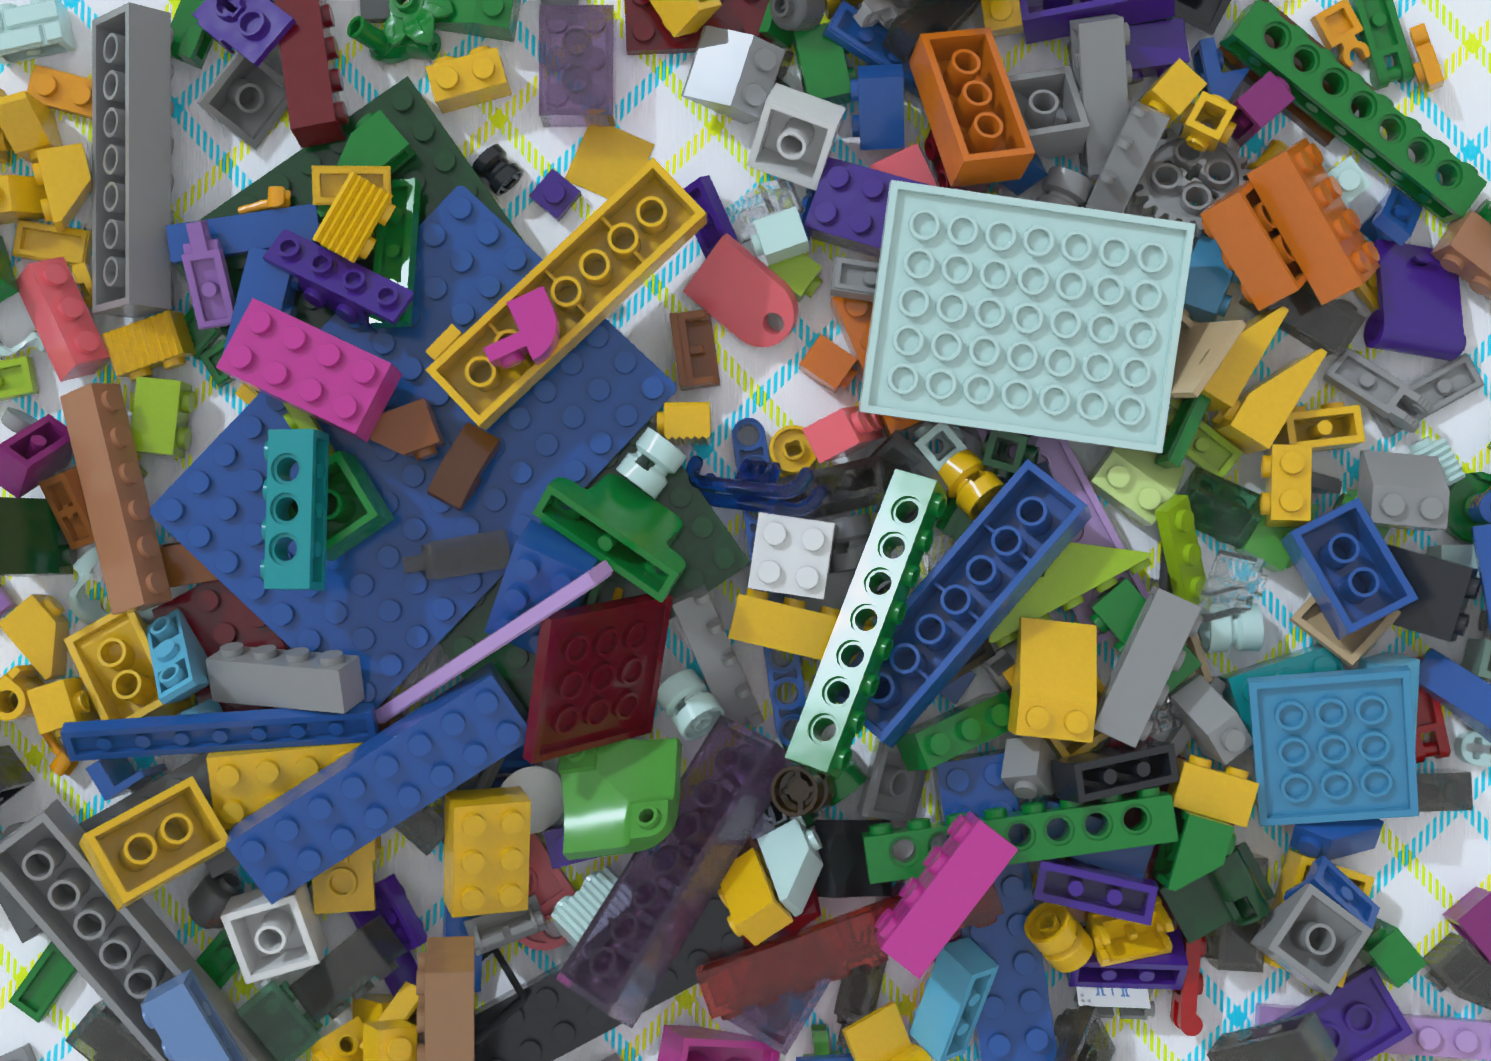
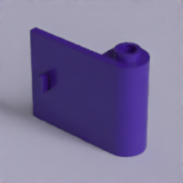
M1377 239L1374 242V246L1380 256L1378 261L1380 267L1376 270L1379 308L1366 321L1363 333L1365 345L1369 348L1445 361L1455 360L1464 351L1466 346L1459 276L1445 270L1440 265V261L1430 254L1433 248L1406 243L1400 246L1395 241Z

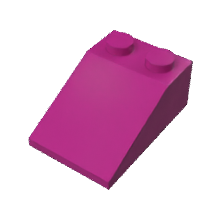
M664 1024L658 1061H779L782 1042L699 1026Z

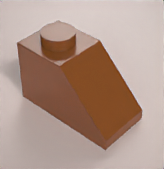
M425 398L382 413L369 438L409 458L415 456L416 461L425 460L437 455L438 451L436 448L446 445L431 402Z

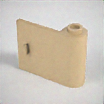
M1183 308L1170 398H1198L1247 325L1243 320L1194 323L1190 319L1189 312Z

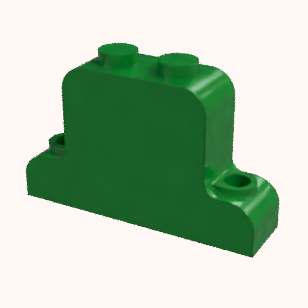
M607 474L590 489L582 488L567 478H555L546 487L532 513L601 562L606 559L614 571L661 603L667 598L686 567L684 559L670 548L683 526L682 520L674 512L621 476Z

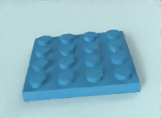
M1408 665L1247 678L1255 782L1259 783L1256 798L1260 826L1419 816L1411 670Z

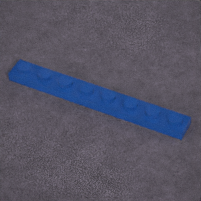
M371 702L358 703L345 714L279 708L64 722L60 734L71 762L361 743L377 735L379 727L374 704Z

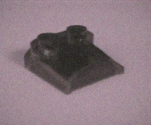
M1084 1004V1006H1078L1076 1009L1067 1008L1062 1014L1057 1016L1054 1023V1033L1058 1038L1059 1046L1055 1061H1111L1116 1048L1095 1007Z

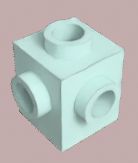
M926 421L913 432L916 439L911 443L926 457L937 472L952 456L967 449L962 442L965 437L956 425ZM933 439L939 440L942 444V448L938 453H933L929 449V443Z

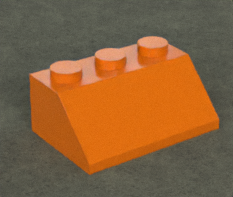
M1249 179L1209 205L1200 214L1203 219L1202 226L1205 233L1211 239L1216 240L1222 250L1221 257L1225 266L1230 271L1236 273L1242 283L1241 291L1245 299L1249 303H1254L1258 311L1299 291L1307 281Z

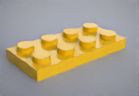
M364 742L208 753L206 760L213 811L224 830L231 829L238 822Z

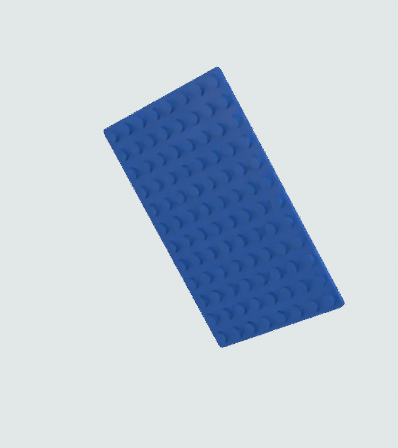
M457 186L418 227L411 326L375 329L371 325L370 328H367L357 322L349 324L335 313L320 329L392 363L402 373V376L383 413L425 398L431 402L446 444L436 448L438 451L437 455L425 460L416 461L415 456L409 458L370 439L366 443L316 419L323 432L329 434V441L335 451L340 450L357 456L395 518L334 561L326 560L325 591L264 589V581L260 574L261 562L265 558V541L261 533L262 523L266 519L263 484L267 479V462L264 458V445L268 440V429L291 428L283 417L288 412L284 404L262 392L250 402L150 508L151 516L291 649L305 647L309 649V652L321 653L329 650H340L346 655H358L365 699L359 703L373 702L375 710L382 705L501 579L508 565L514 544L531 519L538 523L542 521L532 513L548 484L555 478L562 477L586 489L677 391L676 384L605 318L486 430V432L500 439L501 448L480 475L482 483L461 512L428 495L427 490L440 464L467 422L478 428L480 427L425 370L435 361L425 351L451 324L464 334L543 260L464 186ZM297 462L290 469L291 480L295 479L299 473ZM292 541L288 546L287 553L290 559L295 556L297 551L295 541Z

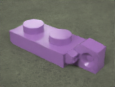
M207 220L187 223L186 228L190 243L183 244L184 254L181 257L199 330L228 326L231 322L235 299L223 247H221L218 238L211 239Z

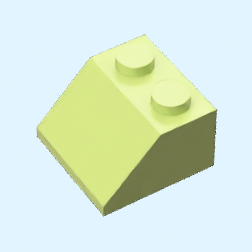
M1109 447L1087 477L1094 492L1141 527L1153 525L1156 521L1155 510L1174 496L1186 467L1181 464L1180 467L1165 469L1155 464L1154 460L1157 453Z

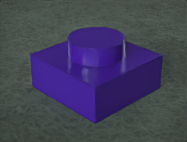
M552 168L529 197L559 222L582 194L580 190Z

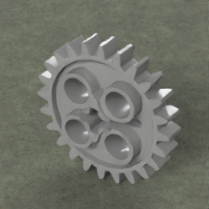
M1182 125L1178 135L1171 128H1167L1164 139L1160 138L1133 192L1136 193L1133 204L1144 205L1141 216L1146 217L1153 214L1154 218L1196 224L1194 235L1196 238H1200L1203 230V219L1200 214L1209 205L1249 179L1246 174L1252 170L1245 169L1249 159L1248 157L1237 158L1241 148L1239 145L1228 148L1227 144L1225 145L1219 142L1214 153L1208 150L1205 152L1194 150L1185 143L1186 139L1180 137L1184 125ZM1182 157H1188L1192 160H1185ZM1211 177H1218L1222 181L1214 180ZM1160 181H1162V182H1167V183H1169L1170 185H1169V186H1167V185H1162V184H1160L1159 182H1160ZM1189 202H1196L1200 206H1193Z

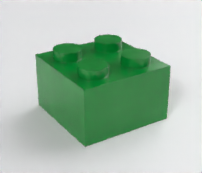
M340 450L329 456L326 560L334 561L395 519L357 456ZM296 501L289 507V517L291 520L298 512Z

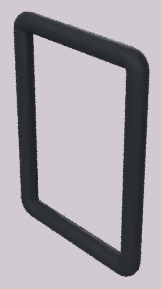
M499 948L482 954V961L493 953L520 999L479 1035L475 1033V1044H480L523 1007L528 999L527 994Z

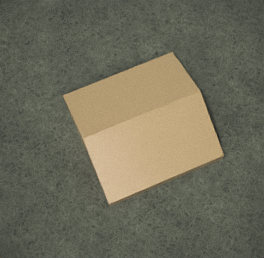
M1311 595L1293 614L1290 621L1352 668L1377 644L1401 612L1397 610L1338 640Z

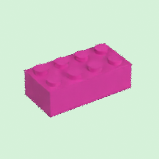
M252 298L216 368L232 379L366 443L402 376V373L392 363L255 298Z
M971 811L965 817L960 814L955 818L947 830V833L950 835L941 848L937 845L932 848L923 861V865L926 868L917 879L912 876L899 892V896L902 897L894 910L887 908L875 924V927L878 929L875 936L880 949L918 979L921 978L1018 851L1006 838Z

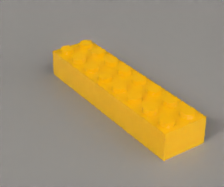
M652 157L425 370L480 428L486 431L707 224V213ZM543 286L549 295L560 322V338L555 351L546 361L538 366L532 360L530 353H526L523 355L525 360L518 365L503 369L501 365L494 367L489 362L484 347L519 332L507 302Z

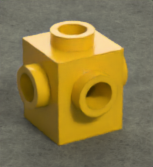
M1202 91L1196 104L1191 102L1179 120V123L1184 125L1180 137L1186 139L1185 143L1194 150L1200 152L1208 150L1214 153L1219 142L1226 145L1233 134L1237 124L1231 122L1237 107L1219 95Z

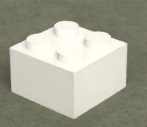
M776 83L765 101L747 166L816 191L827 159L831 156L846 108Z
M759 512L748 588L825 599L836 524Z
M306 883L272 905L260 889L233 896L220 916L246 984L319 964L328 945L317 914H314L313 901Z

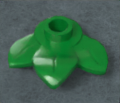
M389 0L390 14L384 23V35L392 47L398 46L407 37L416 43L432 45L435 34V19L447 18L454 14V8L449 0H409L404 5L402 4L407 0Z

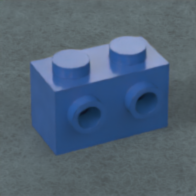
M903 64L858 66V79H851V102H859V115H852V138L860 137V150L904 149Z

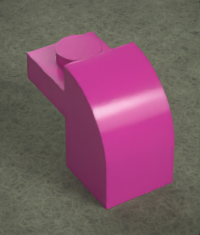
M543 286L507 302L519 332L484 347L489 362L494 367L501 365L503 369L518 365L525 360L523 355L526 353H530L532 360L538 366L546 361L555 351L560 338V322L549 295Z

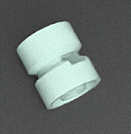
M648 427L635 443L637 452L628 453L616 470L646 494L656 499L668 483L666 475L668 473L675 474L687 456L656 431ZM649 461L653 462L655 465L646 471L647 463Z
M1257 603L1234 604L1231 610L1228 609L1226 604L1202 605L1199 615L1203 619L1199 627V636L1205 653L1228 652L1231 646L1238 652L1260 651L1264 641V622L1260 606Z
M685 669L670 676L661 684L657 695V701L665 713L673 717V724L682 737L688 741L697 740L713 731L722 721L725 714L713 694L707 692V686L700 676L692 669Z

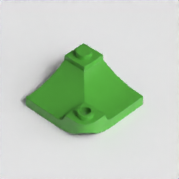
M678 737L652 740L626 739L559 757L558 772L561 775L564 805L563 855L568 860L640 852L655 847L669 835L675 827L679 811L683 744Z

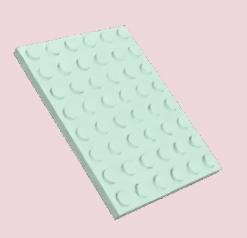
M891 180L858 411L1162 453L1196 224Z

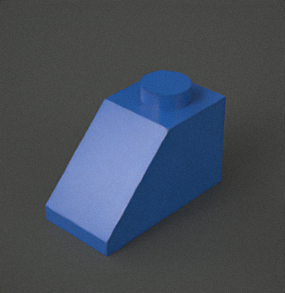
M1368 819L1295 824L1289 847L1298 850L1308 857L1319 858L1325 855L1329 860L1375 849L1384 821Z

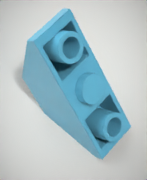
M179 609L166 616L157 618L152 624L145 627L158 698L162 704L181 702L210 685L205 660L208 657Z

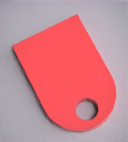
M728 233L720 238L683 290L687 296L736 337L751 346L770 347L780 343L793 331L798 320V301L791 287ZM769 313L778 314L782 318L784 323L782 330H775L769 325Z
M535 833L530 834L528 896L536 894L546 921L552 918L551 914L556 904L563 897L574 895L577 890L561 867L552 869L547 847L540 836ZM546 930L518 940L526 947L540 951L556 949L568 942L562 935L559 937L550 936Z

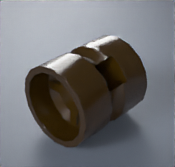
M800 765L783 768L775 775L771 783L770 794L774 805L780 812L787 816L798 817L822 811L830 805L835 793V784L833 777Z

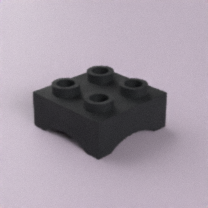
M815 820V831L823 848L818 850L823 862V867L815 883L818 897L892 896L891 881L870 884L862 839L863 832H870L869 826L891 823L890 820Z

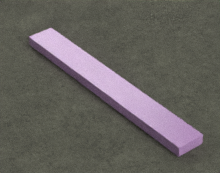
M606 559L375 710L378 722H387L596 587L612 575L611 572L613 570Z

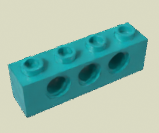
M268 429V440L264 445L267 479L263 484L266 519H264L261 528L262 538L265 541V558L260 566L264 589L325 591L329 434L316 429ZM297 462L299 473L295 479L291 480L290 469ZM296 501L298 512L291 520L289 517V507ZM292 541H295L297 551L295 556L290 559L287 553L288 546Z

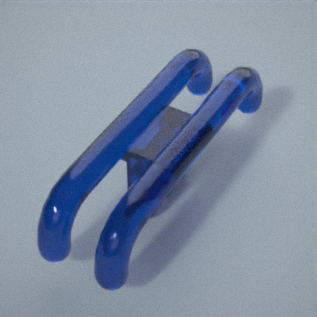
M697 455L690 458L686 468V472L689 474L688 480L690 485L700 490L710 506L800 517L816 510L827 494L824 486L816 485L810 494L799 502L776 500L791 499L806 490L814 476L813 470L809 467L802 468L795 479L787 484H775L781 472V466L778 462L767 463L760 460L755 462L751 459H745L735 479L716 477L713 473L701 475L700 472L704 462Z

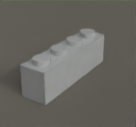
M1116 14L1070 20L1073 75L1090 124L1083 152L1079 153L1080 170L1088 176L1100 174L1133 106L1132 99L1128 98L1127 85L1132 82V66L1129 60L1126 61L1125 46L1130 44V29L1128 23L1124 22V17Z
M1152 586L1097 703L1095 730L1136 748L1139 740L1144 742L1147 739L1153 726L1150 716L1155 706L1161 707L1168 695L1170 686L1166 685V682L1171 672H1177L1185 659L1186 651L1182 649L1188 636L1194 637L1201 625L1203 617L1199 615L1202 607Z
M231 642L222 645L218 652L205 659L213 702L345 714L365 699L359 656L346 655L340 650H329L321 653L309 652V649L305 647L283 650L276 649L274 645L246 647L241 642Z

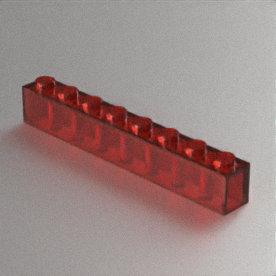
M994 882L951 939L961 934L960 929L975 925V928L989 926L997 922L996 916L1004 914ZM897 894L800 929L794 934L789 933L759 944L756 947H751L696 967V977L711 1019L720 1016L721 1020H729L743 1013L742 1008L757 1003L758 1007H765L777 1002L780 999L779 995L793 990L794 994L804 993L816 987L815 982L830 977L831 981L840 980L851 975V969L866 964L867 968H871L889 960L888 955L880 949L875 936L878 930L875 924L887 908L894 910L902 897Z

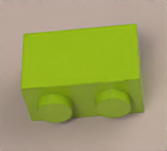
M136 377L131 431L137 453L185 458V450L190 448L192 432L188 428L189 413H193L196 404V395L192 391L193 385L179 380Z

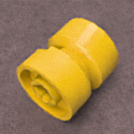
M798 425L785 426L779 429L771 438L769 446L770 467L775 477L782 482L790 484L801 483L808 479L815 470L817 458L802 430L805 427Z
M965 449L952 456L938 473L948 486L946 494L952 499L956 498V505L969 519L975 520L1005 484L991 470L986 471L987 466L982 465L983 461L973 450Z
M1044 902L1036 906L1027 916L1024 924L1026 936L1055 970L1061 973H1070L1087 963L1093 952V939L1066 906Z

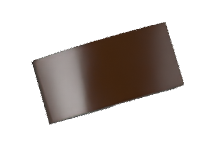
M467 422L440 464L427 490L428 495L461 512L482 483L480 475L501 448L500 439Z

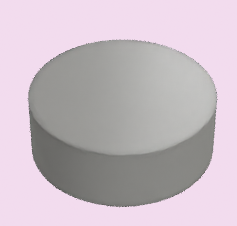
M11 407L6 409L1 418L2 424L15 433L38 421L31 415Z

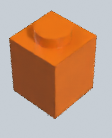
M822 334L814 342L798 368L834 394L840 386L846 390L858 373L853 368L857 358Z

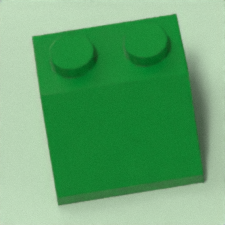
M1174 807L1179 841L1159 844L1151 875L1167 889L1177 891L1223 866L1226 856H1231L1235 848L1236 835L1233 833L1235 827L1225 821Z

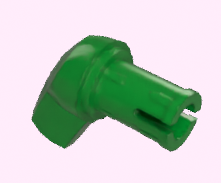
M362 16L354 17L347 27V35L369 48L372 59L385 64H396L411 58L434 60L440 51L442 43L440 36L435 33L433 43L430 46L416 43L407 37L401 44L392 47L384 35V29H378Z

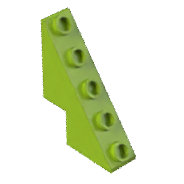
M1070 542L1047 568L1043 577H1040L991 633L989 642H996L997 646L1001 648L1017 639L1018 635L1015 631L1019 629L1020 617L1051 620L1049 612L1060 606L1063 607L1065 612L1085 601L1082 594L1093 588H1096L1098 593L1107 590L1119 583L1115 577L1118 574L1129 569L1133 575L1152 565L1149 559L1151 553Z

